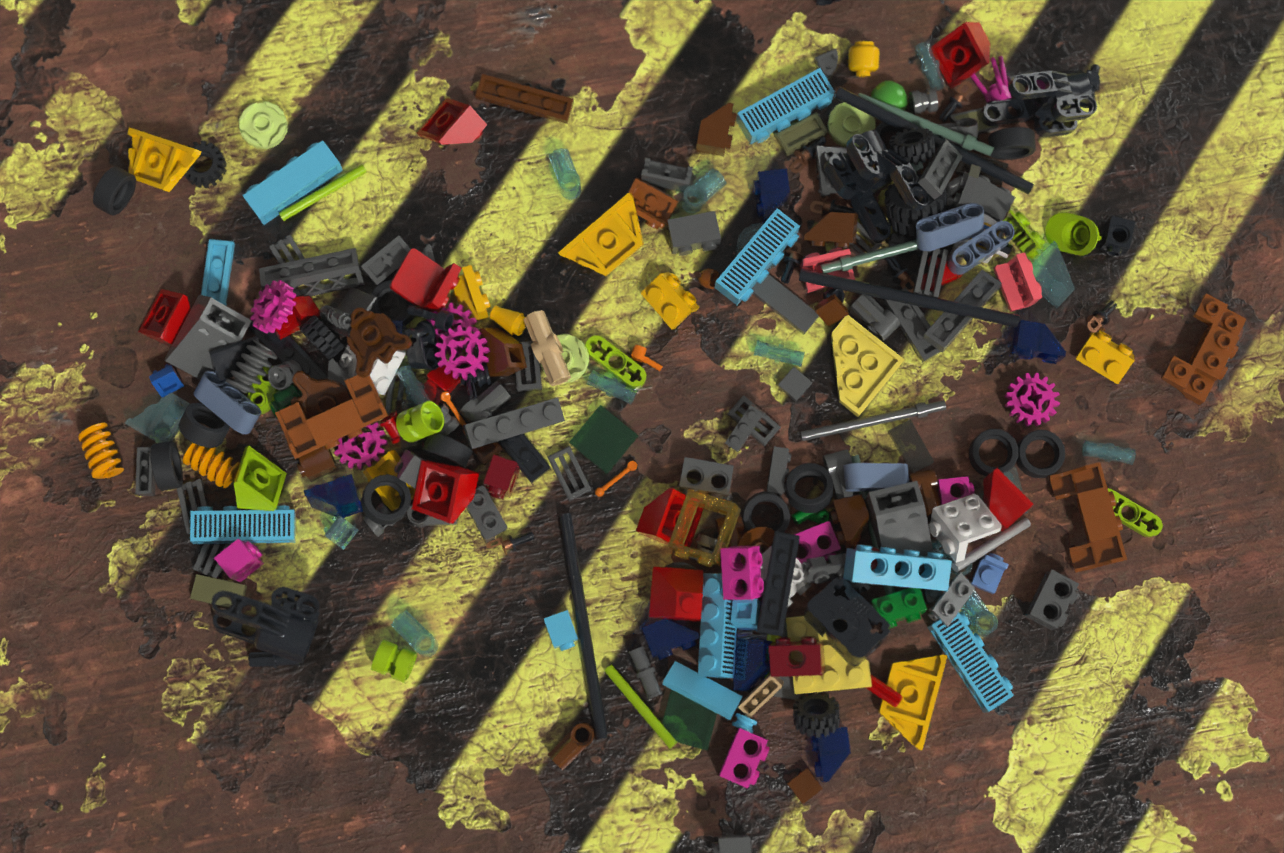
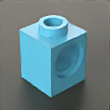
M758 599L733 600L731 624L739 630L756 631L761 601Z
M568 610L544 618L554 649L560 648L561 651L575 646L574 642L578 641Z

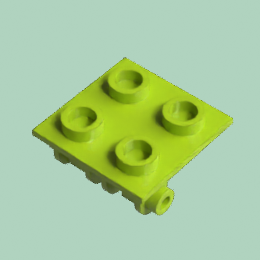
M1010 210L1009 212L1014 218L1011 219L1008 216L1003 221L1013 225L1014 233L1022 228L1020 232L1013 236V241L1023 233L1027 234L1016 244L1017 246L1030 238L1019 248L1032 260L1039 255L1038 249L1046 250L1043 246L1046 242L1037 231L1034 230L1032 232L1028 228V225L1031 223L1022 212L1016 213Z

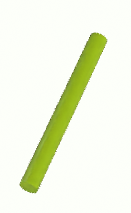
M362 164L279 212V215L283 221L287 220L367 173L366 169Z
M608 666L604 671L668 748L671 749L675 746L677 741L614 666Z

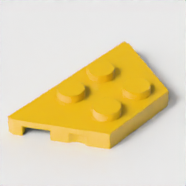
M130 127L128 129V135L132 136V148L128 149V158L130 160L129 173L134 175L138 182L170 192L201 155V151Z
M630 192L627 193L558 252L559 255L595 270L604 276H608L644 245L633 195Z
M945 654L892 663L886 685L901 694L903 698L897 707H893L882 699L878 713L918 750H923L948 657Z

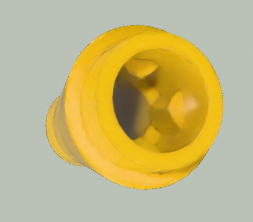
M497 305L490 313V319L498 323L511 335L516 334L520 336L526 328L523 313L504 309Z

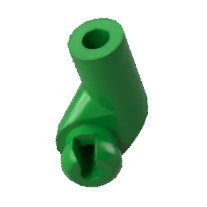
M826 509L816 513H804L798 510L791 514L792 520L796 525L806 520L818 524L830 520V514Z

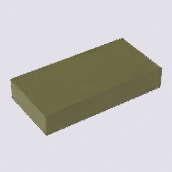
M816 112L776 133L775 138L787 157L796 150H800L802 146L815 142L820 136L828 135V130Z
M196 574L190 599L212 604V598L217 592L224 590L245 596L247 586ZM222 597L217 600L216 605L230 608L231 601L226 597Z

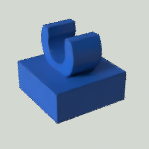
M166 364L165 368L158 372L154 370L153 374L149 376L152 385L162 398L184 387L181 378L172 365Z

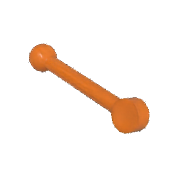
M442 392L440 399L447 403L463 427L466 423L451 402L450 394Z
M630 461L627 468L603 487L596 488L595 495L598 497L603 496L605 490L629 471H635L637 463Z

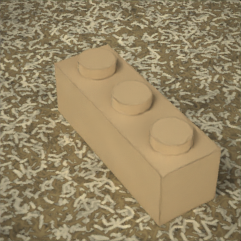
M770 673L739 703L738 708L750 718L783 686L784 681L780 677H771Z

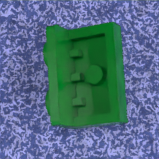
M909 588L875 598L871 601L872 607L890 624L889 629L897 627V622L906 620L907 623L922 619L921 615L927 611L920 588Z

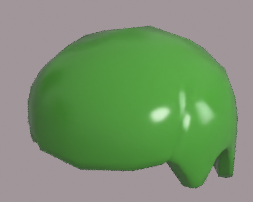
M894 81L881 82L871 92V97L904 111L907 108V94L904 88Z

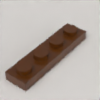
M482 74L475 94L478 100L568 124L574 104L573 98Z

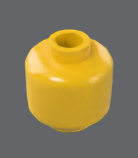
M858 41L855 42V46L849 48V70L856 72L857 77H870V72L878 70L879 48L874 46V42Z

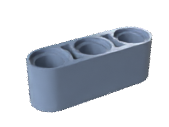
M970 203L919 220L916 223L917 248L922 251H932L979 235L984 230L983 207L977 203Z
M999 221L957 248L948 260L949 270L956 275H962L1003 249L1015 234L1013 225L1007 221ZM996 231H1002L1006 239H1000L996 235ZM976 244L984 245L986 252L977 250ZM956 257L964 258L966 265L958 264Z
M213 371L204 372L194 390V396L241 434H249L261 415V410L255 403L225 380L220 381Z
M852 463L843 466L845 490L849 492H872L909 483L908 464Z

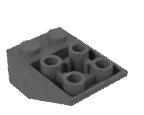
M198 295L164 361L201 380L204 372L213 371L209 352L240 342L251 320L212 297Z
M917 481L872 491L867 494L864 502L869 513L879 551L880 547L896 549L895 553L904 554V549L920 551L919 555L927 556L928 552H933L925 505ZM900 561L896 563L894 569L901 568Z

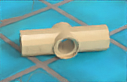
M541 310L528 314L524 318V322L533 342L531 347L536 359L543 366L549 384L555 386L567 382L571 376L562 356L563 348L556 334L552 332L545 312Z

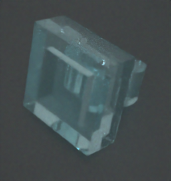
M339 515L338 518H332L334 523L329 529L324 528L326 533L324 536L344 550L359 530Z

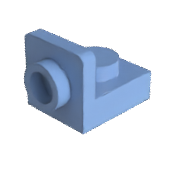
M989 553V556L984 555L980 558L970 583L974 587L995 594L1003 572L1008 568L1009 564L1003 562L1004 558L996 554Z

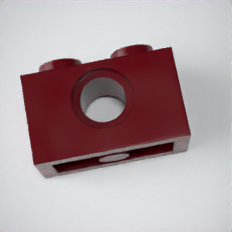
M493 455L484 480V485L490 496L503 500L504 497L511 498L520 473L518 462Z
M815 636L801 637V641H791L790 637H779L769 645L771 677L822 676L825 672L823 640H817ZM791 651H800L803 654V660L800 662L794 661L791 657Z

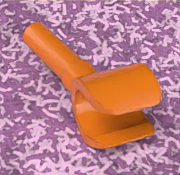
M640 345L633 347L631 358L634 361L647 363L656 370L661 371L663 366L645 356L647 350L645 347Z

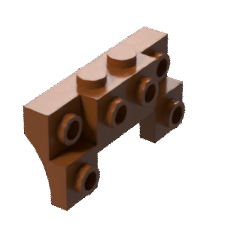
M1207 293L1203 295L1202 301L1193 317L1209 327L1204 330L1188 363L1176 356L1171 357L1165 373L1160 378L1198 405L1205 402L1214 382L1218 379L1221 380L1228 370V367L1225 365L1228 359H1232L1239 348L1236 346L1240 338L1238 335L1247 320L1227 309V304Z
M356 375L345 380L352 399L308 420L299 402L275 412L295 459L322 446H325L326 450L340 444L338 439L348 435L349 439H352L363 433L361 428L389 416L370 375L365 378Z
M1098 462L1049 476L1055 501L1075 496L1088 544L1069 548L1074 572L1078 573L1126 561L1127 557L1119 532L1123 530L1120 516H1115L1113 506H1116V500L1113 491L1108 492L1101 463Z

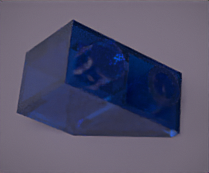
M787 168L760 171L757 173L756 180H753L754 195L759 196V203H756L757 217H762V224L768 220L777 208L780 209L789 197L790 187Z
M1026 320L1018 322L1017 328L1015 327L1012 354H1017L1019 358L1027 360L1033 359V357L1040 358L1044 363L1056 364L1066 356V351L1046 324Z
M352 474L341 476L336 480L304 490V494L312 508L342 519L363 511L359 488Z
M663 619L641 628L652 658L658 656L659 660L673 655L672 650L678 647L686 650L696 646L695 641L700 639L698 632L668 619Z
M738 639L735 649L734 690L751 692L770 673L769 645L772 641Z
M847 727L836 728L834 733L829 731V736L826 737L824 734H820V738H816V734L811 737L813 752L817 751L818 762H814L815 775L820 777L821 782H829L851 753Z

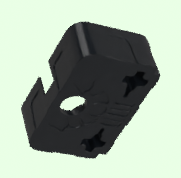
M838 578L833 579L819 594H816L808 602L804 611L806 621L822 637L826 633L834 641L832 647L847 663L853 666L861 664L884 643L890 633V624L844 578L841 580ZM839 592L842 594V596L839 595L837 597L834 595V593L838 594ZM837 619L845 621L847 630L841 633L835 631L833 622ZM876 628L879 631L873 634L870 630H874Z

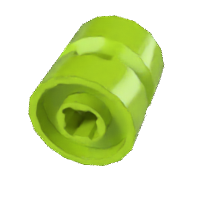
M426 401L414 408L399 413L396 419L397 430L404 440L415 442L441 431L444 426V416L437 404L432 401Z
M383 640L375 654L371 670L383 675L390 673L391 678L405 683L414 667L417 652L407 648L399 650L397 644Z

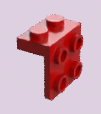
M413 248L405 256L390 283V288L418 308L429 312H434L438 309L442 310L449 300L447 295L450 289L453 290L460 280L458 275L462 268L453 263L444 269Z

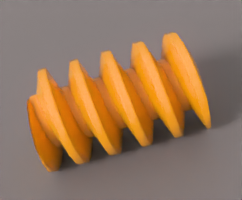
M105 422L92 425L78 435L79 441L82 442V450L86 451L84 456L86 460H89V469H92L91 475L95 479L114 477L124 471V468H116V465L121 463V459L112 458L118 451L117 449L109 450L115 443L114 440L106 441V438L111 436V432L102 431L108 427V424Z
M192 443L183 456V463L185 465L191 464V469L199 470V474L202 476L207 475V479L211 482L215 481L218 487L223 486L224 489L227 488L236 478L240 462L231 466L233 458L228 457L224 461L225 452L223 451L215 455L217 447L207 450V447Z

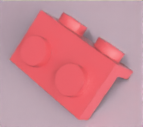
M842 247L830 250L828 254L811 253L805 256L800 267L801 269L822 273V264L837 261L839 257L850 256L851 251L850 249L843 250ZM841 269L826 273L855 280L853 269L842 271ZM805 282L807 293L828 288Z
M1025 252L1017 254L1007 263L993 268L997 280L1002 283L1000 288L1010 312L1030 307L1042 298L1041 286L1034 277L1032 263L1027 259Z

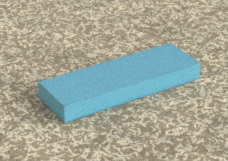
M209 239L201 295L212 297L226 306L235 243L233 241Z
M676 661L673 663L662 684L728 720H731L743 697L705 676H698L697 672Z

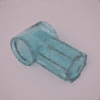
M562 148L553 151L548 157L558 181L560 192L566 199H576L582 191L581 181L568 149ZM568 182L576 184L575 187L570 189L564 187Z
M712 168L694 185L687 187L682 198V208L691 214L699 212L707 201L726 186L727 182L718 170ZM695 196L699 202L692 203L687 198Z
M974 590L961 608V611L968 618L972 631L980 637H986L997 629L998 620L988 610ZM980 618H985L989 621V630H983L979 626Z
M407 610L400 613L394 619L391 626L418 654L423 657H430L437 652L439 646L437 639ZM430 638V648L425 651L420 650L421 640Z

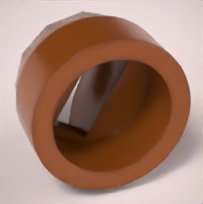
M713 269L702 270L700 272L702 274L701 278L698 277L699 283L705 288L714 289L715 282L719 278V272Z

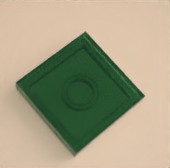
M600 405L570 440L569 444L604 473L608 474L637 440L639 435Z
M671 689L662 725L677 743L708 751L717 713Z

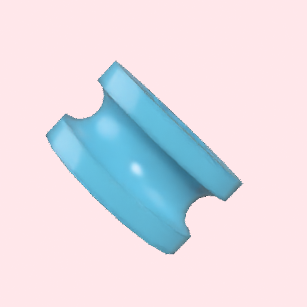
M736 713L737 720L732 725L753 734L752 727L757 724V721Z

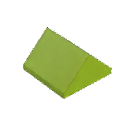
M249 445L245 447L234 481L237 508L274 511L277 508L287 473Z

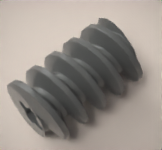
M253 340L256 344L255 346H246L250 354H241L245 363L236 362L240 371L231 370L230 373L235 379L225 380L246 394L247 392L256 393V389L252 384L261 385L262 382L257 376L267 375L263 366L272 367L268 358L277 359V355L272 350Z

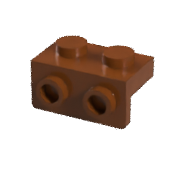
M638 177L635 178L629 190L634 198L637 216L646 220L645 223L654 229L667 226V220L671 218L680 200Z

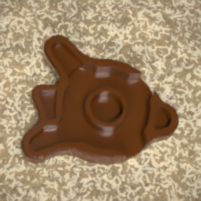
M356 308L352 312L350 325L352 329L350 336H347V343L357 358L356 373L359 377L365 378L370 375L376 359L387 364L391 361L396 351L410 348L412 344L411 339L407 335L398 333L394 323L385 314L373 313L364 308Z
M303 371L295 372L292 377L293 383L299 388L302 395L293 397L291 405L299 402L307 420L352 399L347 388L336 380L313 379Z

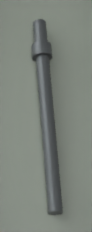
M944 400L925 404V402L914 404V407L800 431L801 440L805 441L915 416L917 418L927 417L929 413L946 410V403Z

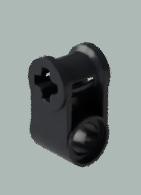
M424 320L419 322L415 328L406 329L403 335H407L412 341L410 348L406 350L410 367L414 369L436 370L439 367L438 362L441 361V358H436L435 356L439 349L436 347V334L432 324Z

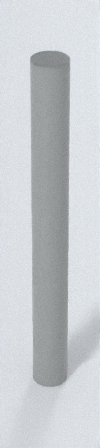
M1024 518L972 550L965 555L964 560L957 563L953 562L951 564L952 569L955 572L960 571L1031 526L1029 519Z

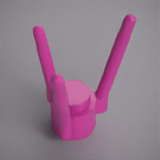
M1003 56L998 58L1000 72L996 59L994 57L991 58L997 83L989 87L990 92L986 90L975 74L970 76L985 96L987 103L1012 99L1008 88Z

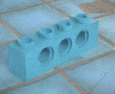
M858 544L856 549L847 548L843 577L846 580L859 583L948 591L952 561L944 559L942 553L928 552L927 556L919 555L920 551L904 549V554L895 553L896 549L880 547V551H872V546ZM877 559V567L872 571L870 567L871 562ZM900 561L901 569L895 573V565ZM924 564V572L919 575L918 569L920 565Z

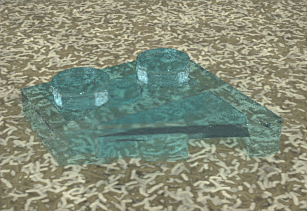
M1053 241L1032 263V272L1036 281L1041 286V295L1058 308L1075 288L1059 247Z

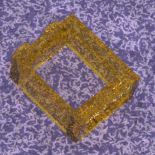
M689 489L668 546L675 551V556L688 560L690 556L697 558L698 563L711 567L712 564L721 566V548L728 547L741 509L734 502ZM697 507L726 515L713 554L684 546Z

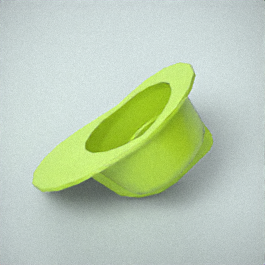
M1060 212L1053 215L1045 227V236L1053 248L1074 255L1084 256L1089 254L1102 238L1099 235L1098 227L1092 220L1072 213Z

